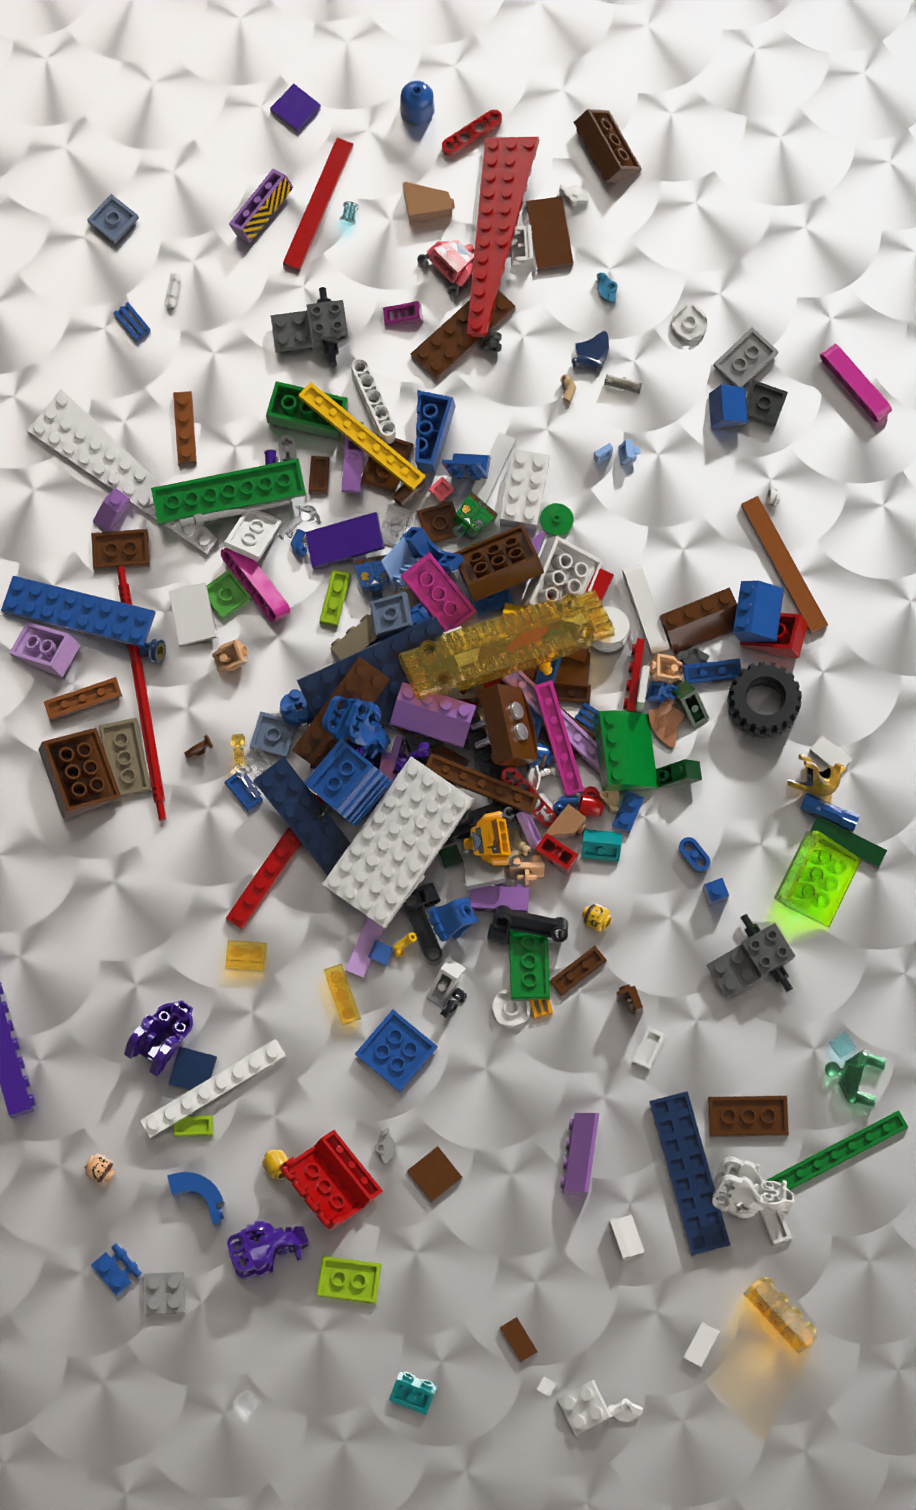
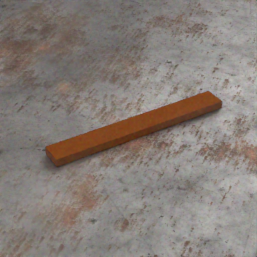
M756 496L741 503L746 517L798 612L808 623L807 628L810 634L827 627L828 623L759 497Z

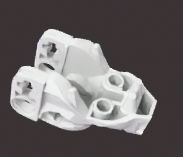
M726 1157L715 1174L714 1186L716 1190L712 1198L713 1205L720 1210L728 1211L732 1215L738 1216V1218H750L758 1211L766 1213L768 1210L770 1214H776L777 1211L778 1215H788L789 1210L794 1204V1194L787 1189V1182L783 1180L782 1184L776 1181L763 1180L758 1163L754 1164L753 1162L743 1161L735 1157ZM730 1164H734V1167H731L728 1174L727 1166H729ZM718 1196H724L726 1197V1201L719 1202L716 1200V1198Z

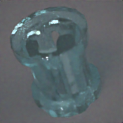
M351 201L343 202V214L339 220L343 224L354 225L356 222L354 218L359 205Z

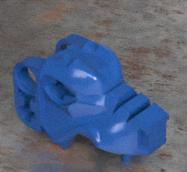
M334 696L331 699L322 719V727L331 733L332 738L336 739L337 742L340 739L344 740L346 737H350L352 743L359 744L364 749L362 756L370 755V759H373L377 754L384 755L388 745L391 744L388 734L379 724L381 710L377 704L374 705L373 702L353 698L347 699L341 696ZM341 701V707L338 710L337 705Z

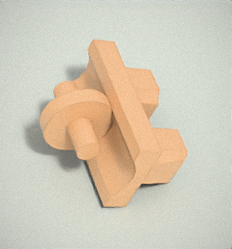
M540 855L531 856L530 862H523L522 856H520L521 858L516 857L513 863L516 865L521 864L518 867L509 864V878L525 880V886H529V880H537V878L544 877V862H542Z

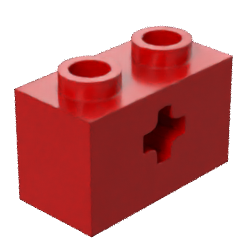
M547 833L535 848L536 855H540L543 860L566 875L578 859L576 852Z

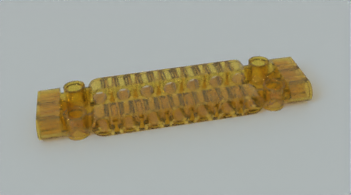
M592 590L576 596L568 594L558 602L556 600H548L443 634L435 642L426 640L422 642L420 647L401 652L398 656L416 698L422 700L436 694L441 696L448 695L451 689L455 687L458 690H465L571 655L579 648L588 649L594 641L613 637L615 631L598 595Z

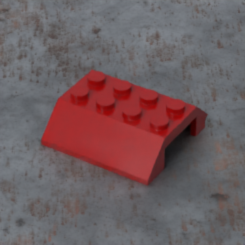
M335 1130L320 1138L313 1147L298 1157H291L279 1167L286 1179L292 1183L291 1185L305 1199V1203L313 1213H316L317 1218L328 1230H334L360 1212L383 1192Z

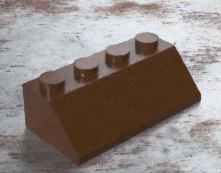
M587 109L573 122L577 133L582 137L586 149L589 150L593 157V162L598 166L601 176L606 182H619L642 171L639 162L609 110Z
M730 587L660 615V620L673 655L733 632L737 602Z

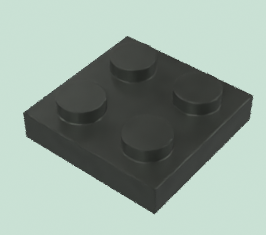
M753 380L746 397L747 417L776 427L788 392Z

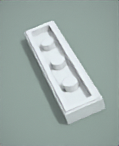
M500 432L488 454L491 457L487 479L481 478V480H476L471 490L486 504L516 442L515 438Z

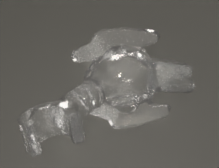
M296 505L295 508L299 510V516L287 526L281 527L277 532V536L281 540L284 539L285 534L292 538L293 530L302 521L320 525L322 522L316 508L310 505L304 507Z

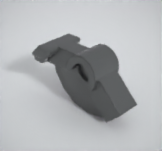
M693 646L689 650L679 652L675 658L678 661L682 660L687 665L707 662L710 655L702 652L697 646Z

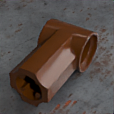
M425 479L414 491L403 484L392 495V498L400 507L404 508L418 493L424 491Z

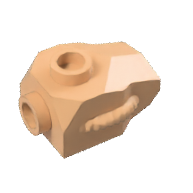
M233 640L222 644L212 654V657L216 662L218 672L234 671L246 664L249 652L247 647L239 640Z
M657 653L652 661L649 662L650 677L654 682H665L667 684L683 682L681 675L683 663L674 656Z

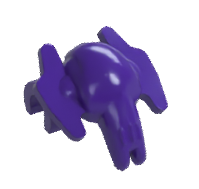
M420 743L418 749L408 757L406 754L399 752L400 759L395 764L397 773H400L410 757L414 759L419 757L428 758L429 751L424 750L429 749V743Z

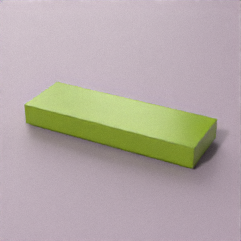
M332 570L319 624L338 628L351 573Z

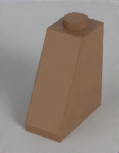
M403 182V194L409 223L452 216L455 202L454 198H450L448 191Z

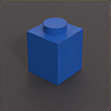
M723 878L706 883L703 886V892L709 907L727 901L730 896Z

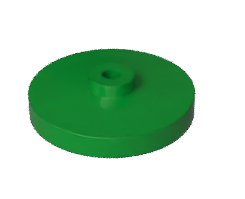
M550 504L541 512L540 525L544 532L551 536H563L573 526V513L564 504Z

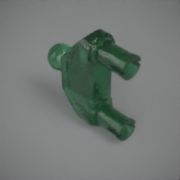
M864 1049L846 1060L842 1068L834 1061L828 1062L825 1065V1073L830 1077L840 1075L838 1083L849 1104L859 1103L874 1108L877 1096L860 1092V1081L864 1067L868 1065L884 1071L887 1059L871 1055L868 1050Z

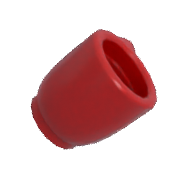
M586 787L580 798L578 812L587 817H601L604 802L600 800V793L595 787ZM587 793H591V794L595 795L596 797L587 795Z

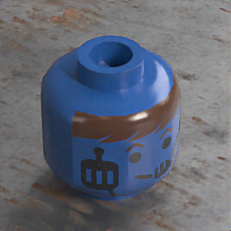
M537 742V760L528 765L533 767L538 765L539 769H543L546 764L550 765L553 754H550L551 749L548 745Z

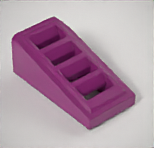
M419 301L383 307L385 326L423 322L422 305ZM405 310H408V317L405 315ZM397 311H400V313H401V318H398V312H397ZM390 312H393L394 319L392 320L390 318Z

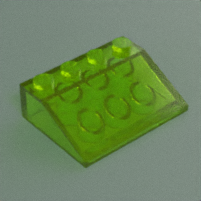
M806 831L774 899L789 909L826 927H830L862 859L820 831Z

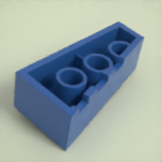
M417 390L415 462L418 470L436 474L456 405L453 397Z

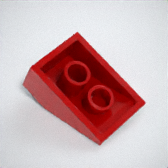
M781 613L777 641L740 642L739 645L780 657L799 658L808 623L801 614Z

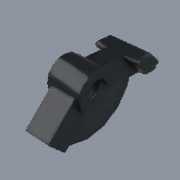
M456 988L452 993L453 999L449 1000L440 1012L445 1018L455 1012L459 1001L463 1003L467 998V993L462 989Z

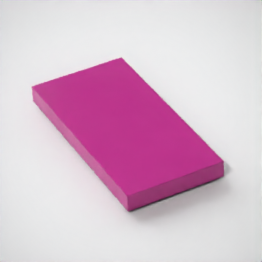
M430 552L400 575L431 616L437 617L444 632L457 628L477 612Z

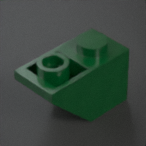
M683 759L656 769L658 788L689 785L702 780L700 761Z

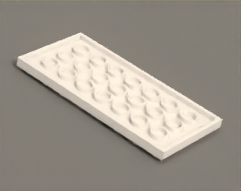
M410 757L322 885L386 929L452 834L458 822L463 818L467 809L470 808L474 799L413 757Z

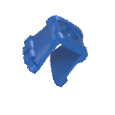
M469 897L456 899L443 906L432 907L428 910L430 924L442 942L448 940L451 936L454 939H458L468 928L479 922L471 907Z

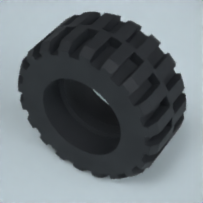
M759 662L757 666L754 663L748 665L747 669L743 668L739 671L738 676H735L729 689L727 709L728 713L732 715L731 720L734 724H739L738 728L741 731L747 730V735L752 737L753 734H758V738H764L765 735L772 738L777 733L781 735L787 728L793 725L801 708L802 692L799 691L800 685L798 681L793 680L795 676L791 672L789 674L785 672V667H775L776 663L771 662L770 665H765V662ZM760 685L772 687L782 698L780 710L771 715H762L753 711L746 700L749 690Z

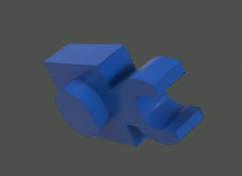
M650 682L645 700L649 702H664L665 697L669 700H674L675 697L671 695V692L678 690V688L673 684L665 682Z

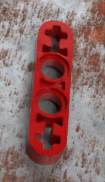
M492 109L444 139L442 142V153L445 156L452 157L498 128L502 124L501 112ZM491 117H497V121L491 120ZM476 125H482L484 126V130L481 132H477L474 129V127ZM462 134H467L470 138L468 141H461L459 137ZM446 145H449V146H452V145H453V149H452V150H451L450 148L446 149Z
M505 766L500 773L502 780L505 783L514 784L513 786L516 787L520 784L527 785L528 792L538 795L540 804L534 809L533 815L542 825L551 826L556 820L555 812L516 768ZM514 771L512 775L518 781L514 783L509 777L505 779L507 776L506 772ZM542 808L546 812V814L551 813L550 821H548L547 819L543 821L544 816L540 812Z

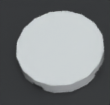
M682 306L672 316V331L681 340L696 341L707 330V315L697 306Z
M510 988L502 990L493 1000V1016L504 1027L515 1028L521 1026L530 1015V1001H511Z

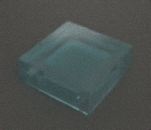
M846 1031L829 1042L840 1059L857 1048Z

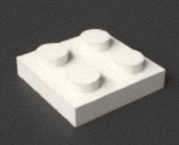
M594 1380L557 1398L575 1436L612 1417Z

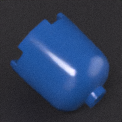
M414 80L408 82L402 88L399 109L401 116L406 122L409 121L415 123V125H422L432 119L436 109L433 89L428 83Z

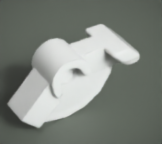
M563 183L560 184L559 194L568 199V203L571 206L588 204L589 195L582 188L574 185L565 187Z
M623 1399L619 1404L607 1407L611 1416L624 1422L632 1421L637 1416H640L643 1411L642 1407L631 1403L628 1399Z

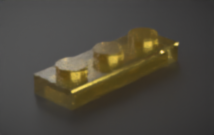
M342 963L324 969L323 971L342 1026L360 1020L361 1018Z

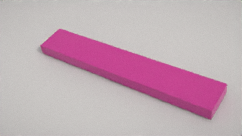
M553 681L534 685L565 795L569 796L583 792L584 788Z

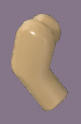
M564 374L560 378V382L565 389L562 400L570 403L577 387L572 377Z

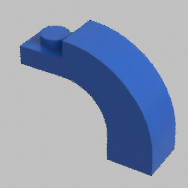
M411 527L400 538V540L403 537L405 538L414 558H422L430 552L446 573L456 571L464 561L461 554L448 553L438 548L430 540L423 528Z
M179 1172L167 1175L173 1197L187 1193L202 1196L208 1204L214 1227L222 1225L221 1219H224L222 1208H218L217 1205L224 1204L225 1202L218 1188L209 1179L192 1172Z

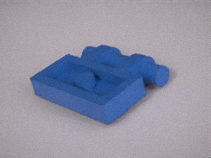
M115 1243L111 1247L115 1252L113 1257H110L105 1252L91 1266L113 1293L118 1296L132 1284L128 1276L132 1273L138 1278L142 1272L138 1268L139 1265L129 1258L124 1247L121 1248L118 1243ZM119 1260L127 1267L124 1271L116 1264Z

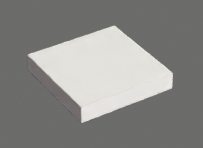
M643 665L641 669L635 708L636 713H643L650 666Z

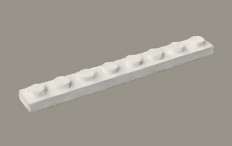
M274 1039L140 1120V1123L149 1138H152L286 1057L277 1040Z

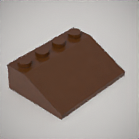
M524 524L454 552L461 554L464 558L459 567L474 602L545 573Z
M97 728L42 741L38 750L63 819L81 815L121 798Z

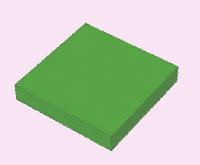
M230 569L207 585L211 607L222 621L253 600Z

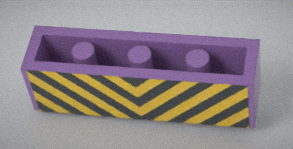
M272 169L230 221L229 225L237 237L250 243L294 187L285 174Z

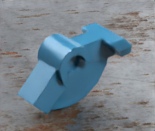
M604 272L597 273L596 277L600 280L598 284L599 294L609 303H616L617 283L611 281Z

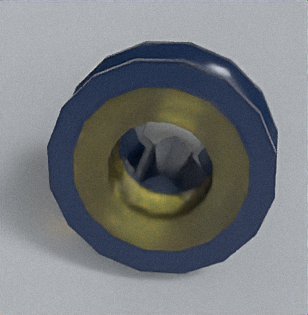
M153 639L151 642H146L144 648L140 647L141 658L149 659L151 663L161 664L166 655V644L163 640Z

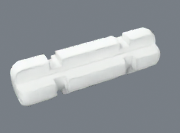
M177 272L170 274L169 281L171 282L168 284L166 294L168 298L165 299V306L168 308L176 306L175 299H177L180 285L178 283L181 280V275Z

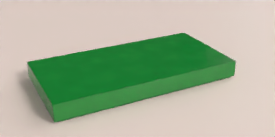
M509 930L511 1001L550 1000L548 937Z

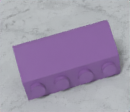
M403 682L396 699L390 725L463 748L475 716L476 706Z
M575 1113L574 1118H570L568 1129L572 1130V1135L567 1137L566 1149H569V1156L564 1157L563 1169H567L566 1177L562 1176L560 1188L564 1189L563 1194L587 1197L599 1113Z

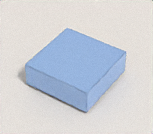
M608 443L594 452L593 459L597 464L612 456V445Z

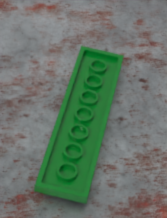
M299 458L151 488L158 525L178 522L180 519L190 518L200 513L204 515L228 509L306 496Z

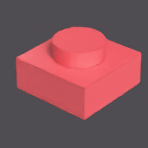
M441 477L429 488V492L442 504L455 493V489Z

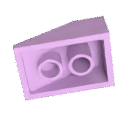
M26 622L9 654L47 673L63 677L80 644L68 633Z

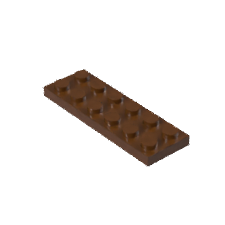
M499 290L488 332H491L516 309V306ZM470 300L411 353V357L436 381L484 338L467 336Z
M358 656L292 751L314 767H317L338 743L336 739L332 738L331 733L322 727V719L331 699L334 696H341L347 699H360L361 701L374 703L390 678ZM341 701L338 702V710L341 707Z

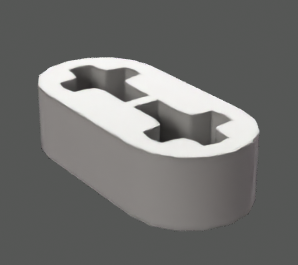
M290 435L282 436L278 443L280 462L286 461V456H290V460L297 459L294 438ZM285 441H289V451H286Z

